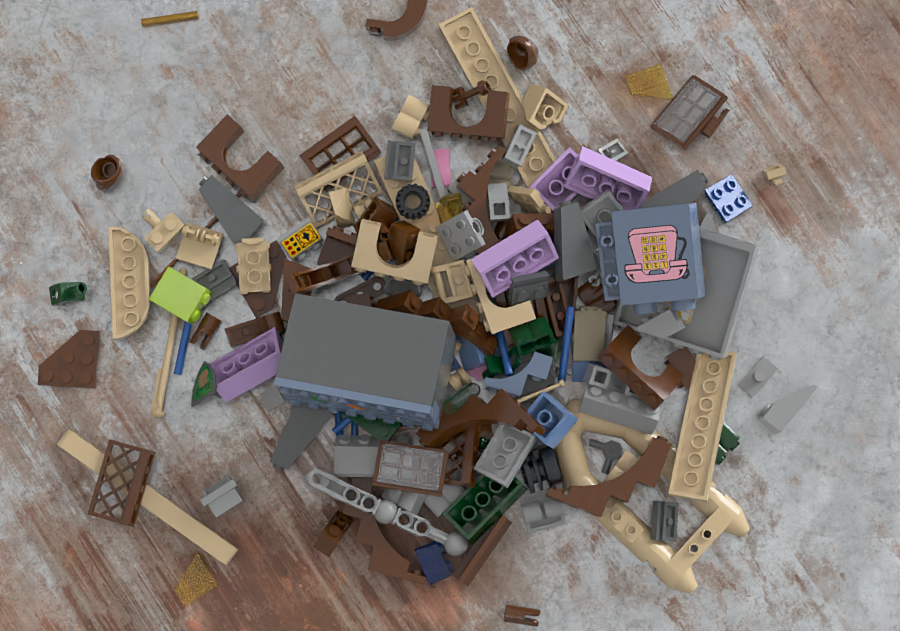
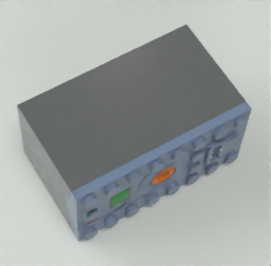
M295 293L274 386L279 389V392L284 395L290 405L300 406L305 404L308 405V408L319 410V407L327 408L326 411L331 413L343 411L346 412V415L357 417V414L364 415V418L368 420L380 418L383 419V422L395 424L396 421L401 422L406 427L413 428L414 425L421 426L423 430L433 431V429L439 428L457 338L450 321Z

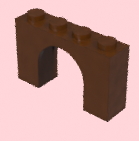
M432 85L427 131L432 132V136L443 137L444 134H451V138L462 139V135L470 136L469 139L481 140V137H485L491 142H500V139H505L510 97L508 92L488 90L486 112L483 119L476 125L465 127L459 125L452 115L454 89L448 86Z
M227 114L196 146L200 152L198 156L205 162L209 160L213 164L211 168L219 175L223 173L226 176L225 180L232 187L236 185L240 188L238 192L245 199L249 197L254 201L285 167L269 151L249 169L238 171L228 167L226 162L228 149L244 133V130Z
M627 325L597 359L655 411L685 376L672 364L661 375L656 377L648 376L638 370L632 361L631 350L642 337Z

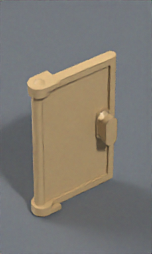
M561 379L558 383L517 399V401L521 403L533 398L531 400L533 403L542 391L548 392L560 386L565 387V382Z

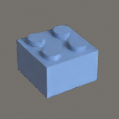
M542 391L527 410L546 429L542 436L536 432L533 434L553 449L578 420L574 414L545 391Z

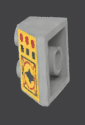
M309 217L277 238L293 262L303 260L307 256V252L310 250L316 251L322 246L324 241Z

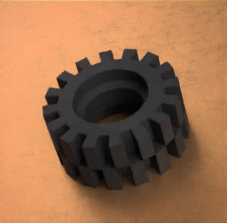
M410 183L407 186L401 187L402 189L397 192L395 199L400 215L412 220L420 219L423 215L425 216L430 208L428 191L423 186L415 183L414 185ZM409 195H417L420 198L421 202L417 208L410 209L406 206L405 200Z

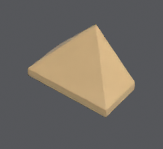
M347 187L329 191L328 194L336 226L342 228L355 224Z

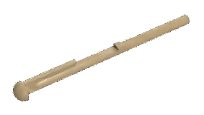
M180 269L179 273L186 276L187 270ZM173 313L167 330L169 336L162 369L158 368L151 407V415L154 418H162L165 415L162 408L179 319Z

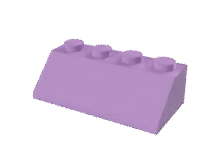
M582 146L574 160L564 187L592 200L609 189L624 210L639 209L650 191L652 177Z
M536 220L472 258L471 261L493 298L510 288V284H512L511 277L535 273L559 259V256L548 232L539 220Z
M275 327L210 363L216 374L217 392L226 402L276 375L284 342Z

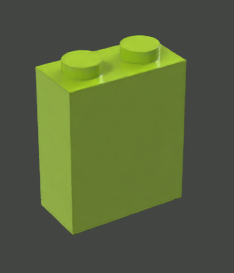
M168 266L149 300L192 325L193 322L199 319L201 315L200 310L203 305L209 302L211 291Z

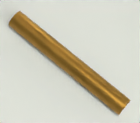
M198 11L141 19L142 26L197 19Z

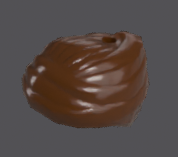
M518 35L509 39L507 53L516 68L526 70L536 64L539 50L529 38Z
M115 155L98 158L91 168V177L100 191H108L114 188L122 175L121 161Z

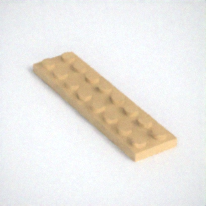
M728 351L727 357L720 360L709 358L710 354L702 352V355L697 354L668 492L670 496L708 502L737 357L736 352Z

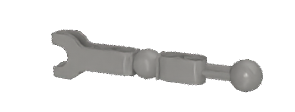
M314 469L305 476L304 481L308 488L362 512H371L370 515L374 516L382 524H395L396 527L418 537L426 536L443 544L446 552L452 556H461L468 548V540L461 532L456 531L447 534L436 529L426 519L408 511H401V508H397L396 504L391 500L376 499L375 496L319 469ZM313 475L319 477L320 480L318 484L313 482ZM348 490H352L355 493L353 501L347 500L345 496ZM366 498H370L373 502V506L370 509H366L363 505V501ZM401 514L406 515L408 518L406 525L399 523V516ZM419 522L425 525L426 529L423 533H419L416 529Z

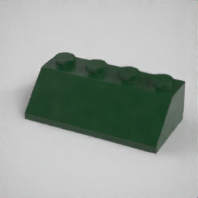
M481 474L476 479L475 488H467L442 514L468 541L474 544L528 489L516 477L513 478L509 487L506 488Z

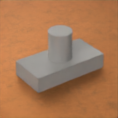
M763 356L741 380L738 386L753 398L778 368Z

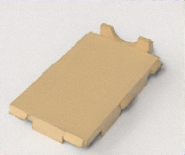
M263 237L241 238V242L235 244V250H237L238 266H236V269L239 272L241 294L262 291L263 293H269L271 291V264H269L268 251L270 242L263 241Z

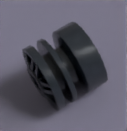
M551 447L539 449V459H536L534 454L529 452L530 461L527 462L525 459L520 470L524 483L531 494L536 492L535 483L538 484L540 491L543 490V481H547L550 488L563 484L557 460Z

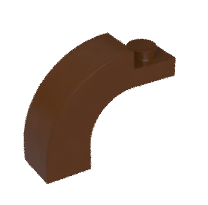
M408 0L405 13L394 21L366 19V30L376 35H379L380 32L383 33V40L385 41L405 38L421 25L426 14L428 0Z

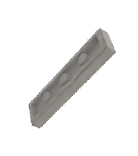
M421 129L419 134L440 204H448L427 129Z

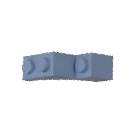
M534 352L527 366L516 375L503 379L485 377L483 385L487 386L486 390L495 393L502 388L516 399V396H521L527 375H531L530 379L537 382L547 379L553 357Z

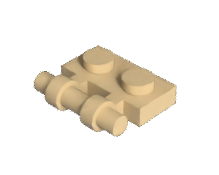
M511 185L508 187V195L515 204L521 205V208L526 212H551V207L543 204L544 201L536 189Z

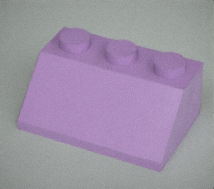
M570 147L529 187L536 189L540 193V197L544 201L543 204L551 207L550 213H554L553 209L560 207L559 203L568 200L572 202L579 195L564 187L574 160L577 157V154Z

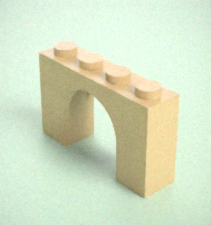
M362 219L351 267H355L356 271L366 273L367 270L373 271L374 275L380 277L391 275L393 279L398 281H404V279L412 280V283L416 285L428 283L438 239L437 235L419 232L412 258L404 264L391 265L383 261L377 251V240L381 223Z
M471 259L465 261L467 264L464 266L467 277L471 276L473 282L470 284L473 295L477 294L479 302L476 303L480 314L484 313L486 319L483 321L486 332L490 331L491 334L536 319L530 300L508 308L494 305L488 299L485 290L486 286L478 275Z

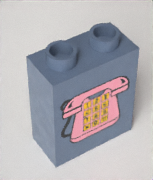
M697 203L613 211L612 221L621 306L633 305L634 314L657 312L656 302L671 301L672 311L696 309L695 299L706 296Z

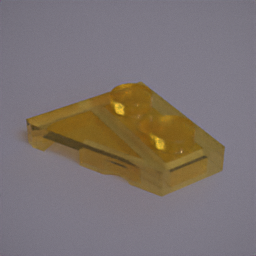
M661 64L625 75L631 95L666 100L673 99Z
M197 554L174 590L183 605L186 606L217 587L218 584L201 556Z

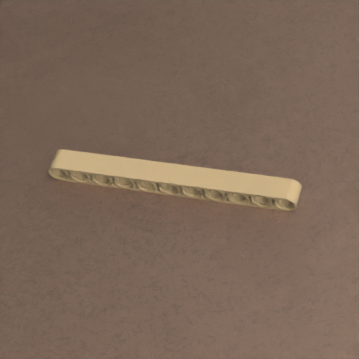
M67 428L57 442V445L99 474L105 454ZM113 463L106 468L109 477L117 472ZM117 463L120 470L124 468L119 463ZM126 470L122 473L126 482L133 479L134 474ZM119 475L111 479L115 487L124 484ZM148 484L146 485L141 502L143 507L223 564H229L238 551L235 546ZM126 487L122 488L121 491L128 495Z

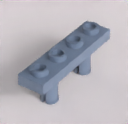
M613 221L597 223L595 227L605 301L620 299Z

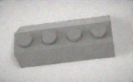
M586 383L579 412L653 435L659 421L662 406L660 405L654 411L643 400Z
M336 435L334 477H373L379 440L368 435ZM393 436L390 440L391 442L413 445V437ZM403 449L405 452L412 453V450ZM385 452L383 462L399 464L400 454ZM404 455L403 465L412 467L413 456ZM382 466L381 476L396 478L398 468ZM402 469L401 478H412V470Z

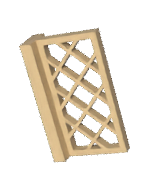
M362 151L294 186L316 228L335 219L334 214L328 216L329 213H333V210H330V201L327 209L317 205L320 196L329 198V195L322 193L325 185L334 186L333 190H336L337 187H346L339 185L342 176L351 177L347 187L348 194L350 191L360 194L358 201L351 202L352 209L353 206L361 205L365 200L373 199L383 193ZM365 165L367 169L366 177L355 176L357 169ZM354 178L364 181L361 191L351 188ZM367 182L374 184L377 191L371 194L364 192ZM310 193L316 194L315 205L307 203L304 196ZM316 209L326 211L324 219L317 222L314 217Z

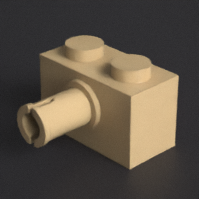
M149 208L146 212L151 218L145 213L142 214L141 218L153 229L144 239L161 254L182 234V229L185 225L172 211L164 219L160 220Z

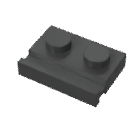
M388 140L384 173L385 180L412 182L416 143Z
M224 259L214 264L212 270L206 269L192 278L193 281L211 291L209 301L239 284Z
M541 271L511 277L512 284H510L509 302L516 304L545 298L547 296L549 273Z
M653 501L651 540L676 542L679 503Z

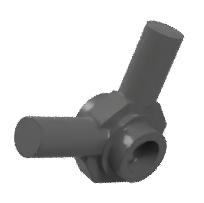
M591 439L589 446L602 450L606 458L601 472L609 474L612 462L621 456L623 450L621 444L613 440L602 443Z

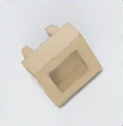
M777 164L762 169L764 177L768 180L771 179L773 185L783 184L781 176L787 174L783 165Z

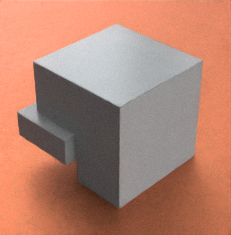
M229 475L208 489L201 491L204 498L200 501L204 507H210L216 518L222 517L245 502L237 489L238 483L235 479H231Z

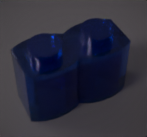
M433 541L415 549V553L430 585L452 576L450 572L454 570L450 561H445L442 555L446 552L441 543Z

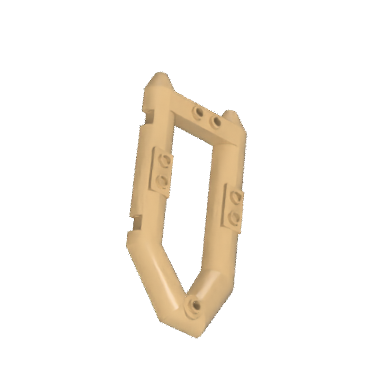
M573 398L565 407L578 420L553 449L562 478V487L568 492L569 487L572 485L588 486L601 484L590 472L581 439V434L584 431L621 438L640 456L644 453L651 438H656L657 436L666 437L656 428L653 435L579 412L582 399ZM673 444L670 447L660 473L669 483L671 482L677 448ZM713 481L711 482L708 502L687 499L707 518L677 551L673 550L665 541L651 540V528L619 500L609 497L602 517L599 518L592 515L642 563L647 560L656 569L653 573L669 588L691 594L698 586L691 566L722 532L743 537L750 530L743 509L726 493L723 496L714 487L716 484ZM706 530L710 532L709 538H705L703 535ZM692 545L697 546L696 552L690 550Z

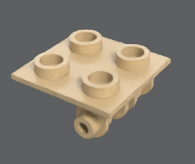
M187 223V226H184L182 229V234L184 235L176 259L212 270L224 233Z

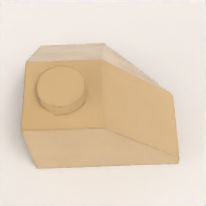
M534 84L530 85L522 100L526 121L539 130L546 128L549 124L561 122L569 106L546 87Z

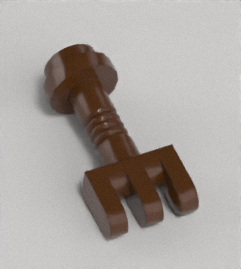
M481 80L477 83V87L468 91H464L463 87L454 89L453 95L458 94V96L453 98V102L460 101L459 104L455 105V110L468 106L467 99L478 94L487 95L488 90H491L489 82Z

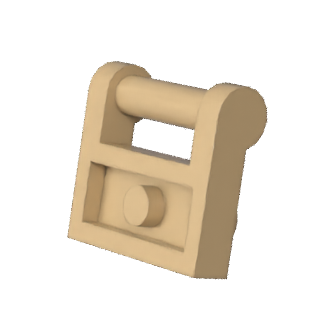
M464 260L432 267L430 270L431 275L434 276L438 295L447 305L473 298L469 279L464 270ZM443 271H446L453 295L451 297L446 295L441 276Z

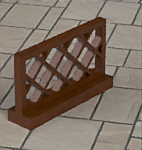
M481 425L467 428L466 431L463 430L465 440L462 443L458 444L454 440V437L459 434L457 433L438 448L445 450L443 447L451 440L457 446L448 454V460L450 459L455 466L445 473L444 485L475 488L476 471L473 468L478 462ZM461 450L463 459L456 463L452 456ZM429 459L428 469H439L440 462L438 463L435 459ZM457 469L461 472V481H453L450 477ZM428 473L427 484L436 485L437 480H433V474Z
M109 439L88 515L134 527L156 452ZM113 444L120 446L123 452L115 458L111 453ZM134 450L139 451L138 460L132 463L128 454ZM125 456L129 465L120 470L116 461ZM113 463L117 472L109 477L106 468ZM131 468L134 473L133 479L126 482L122 473ZM119 475L124 484L115 489L111 479ZM108 482L112 491L103 496L100 490L101 486ZM126 487L128 496L121 501L117 491ZM114 494L118 503L109 507L105 498ZM102 501L107 510L102 513L94 512L96 504ZM120 506L123 511L121 519L115 518L111 510Z
M502 515L474 543L452 576L469 586L512 522Z

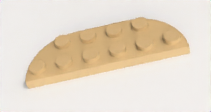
M108 227L113 340H120L134 334L148 317L151 300H149L151 296L149 258L144 245L134 234L123 228Z

